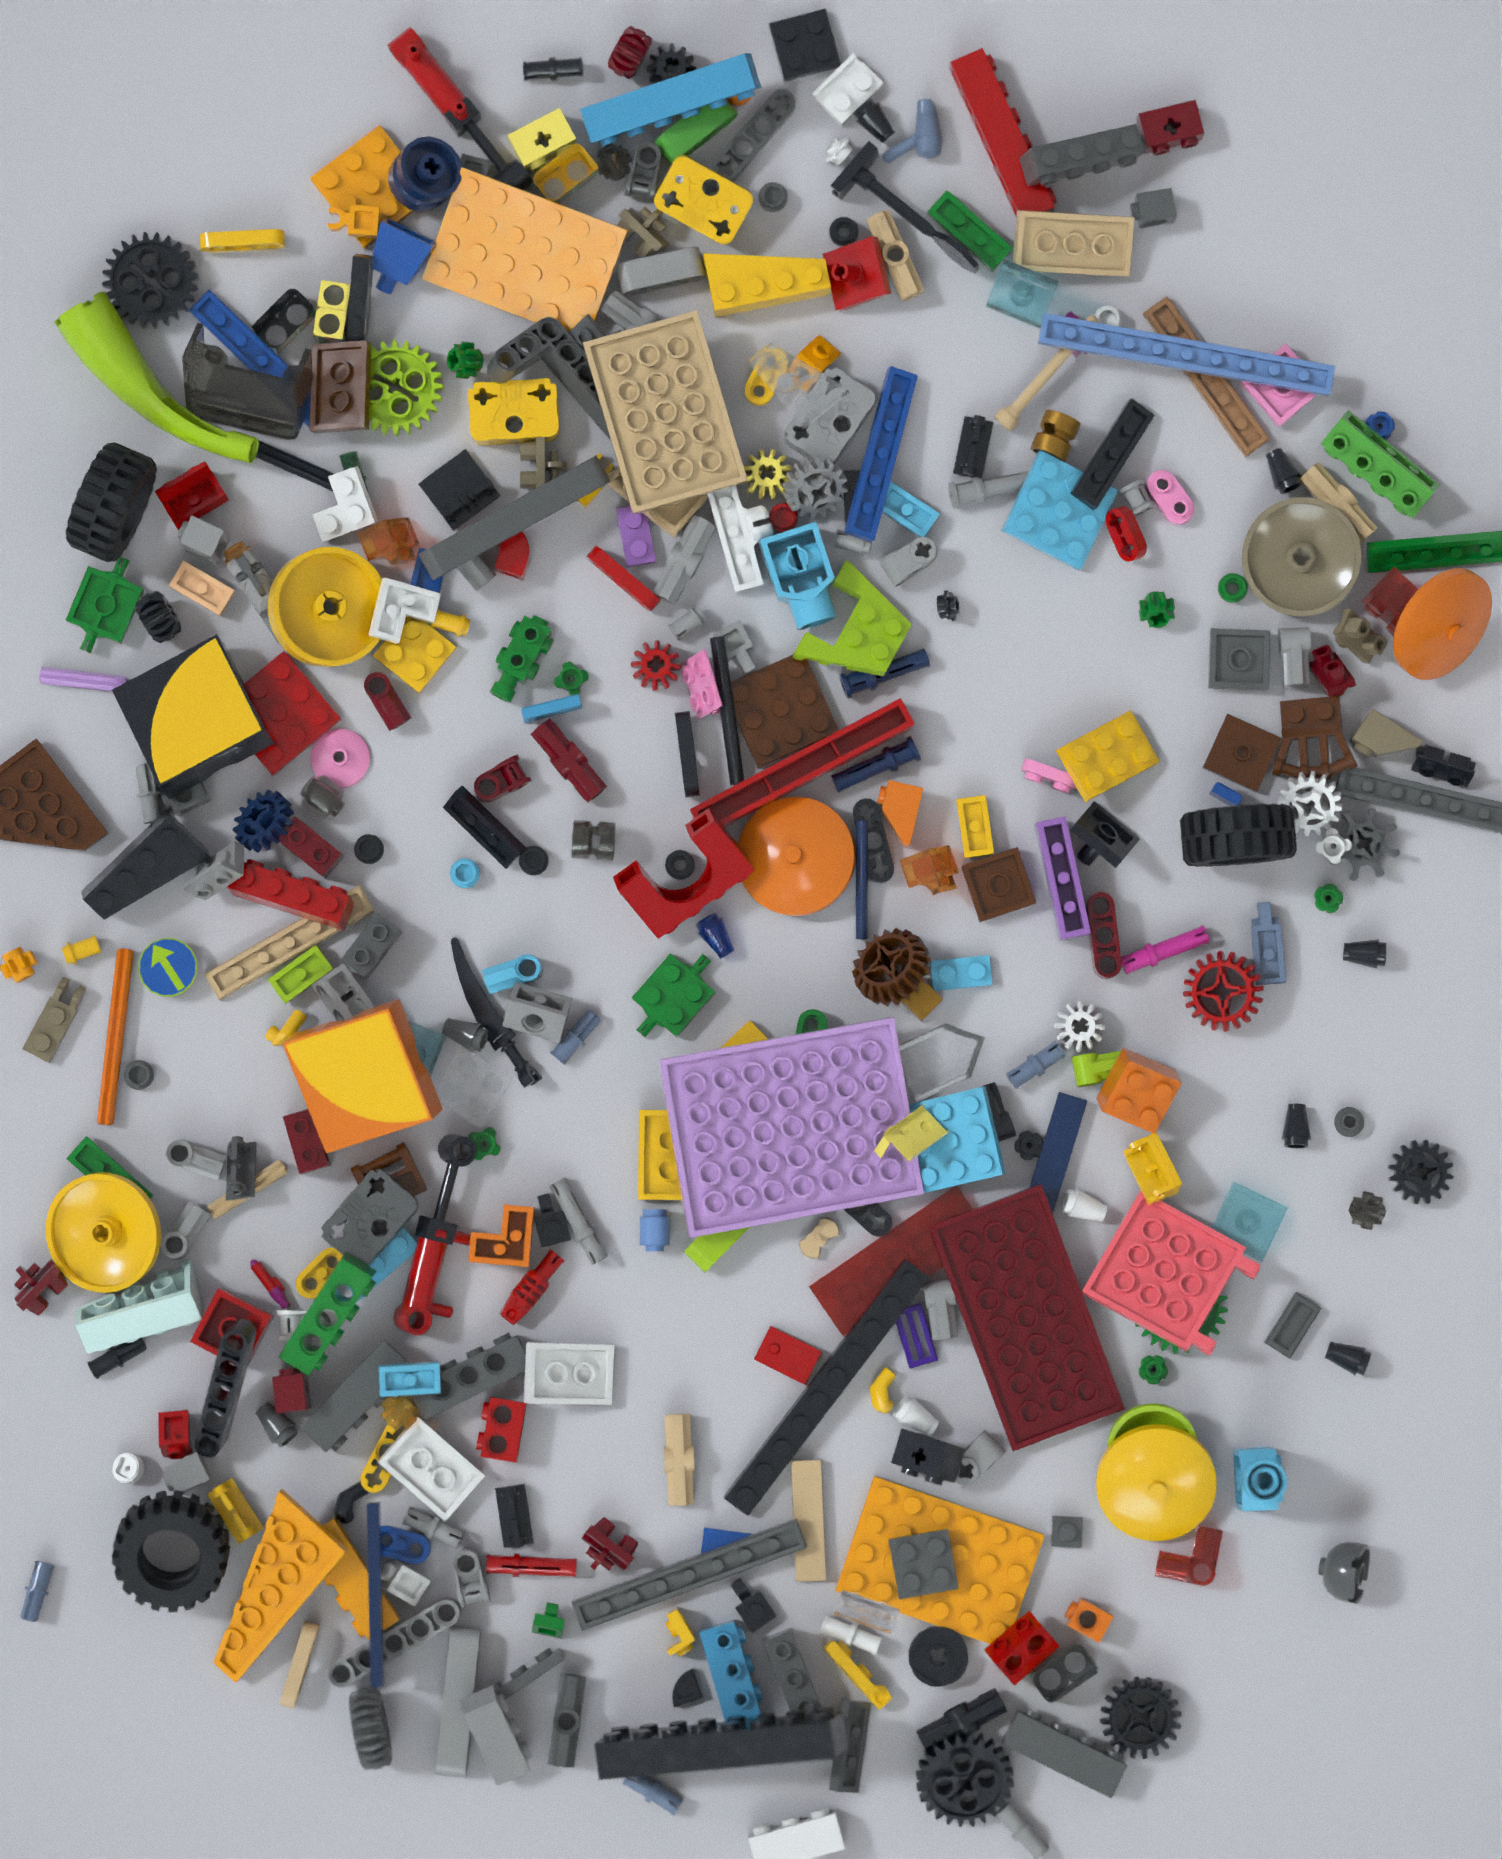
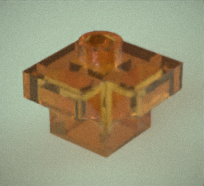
M409 517L386 519L357 533L368 561L387 559L392 566L408 564L417 559L413 547L419 545Z
M950 845L927 849L899 860L908 888L924 885L931 890L933 895L957 889L953 875L958 874L959 871Z

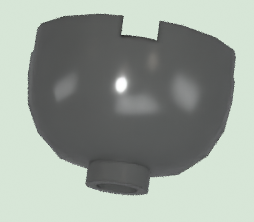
M1356 1542L1340 1543L1329 1551L1327 1558H1321L1318 1574L1323 1576V1584L1327 1592L1334 1598L1352 1604L1360 1602L1364 1590L1359 1589V1586H1361L1363 1580L1367 1581L1369 1573L1370 1550L1366 1549L1368 1545Z

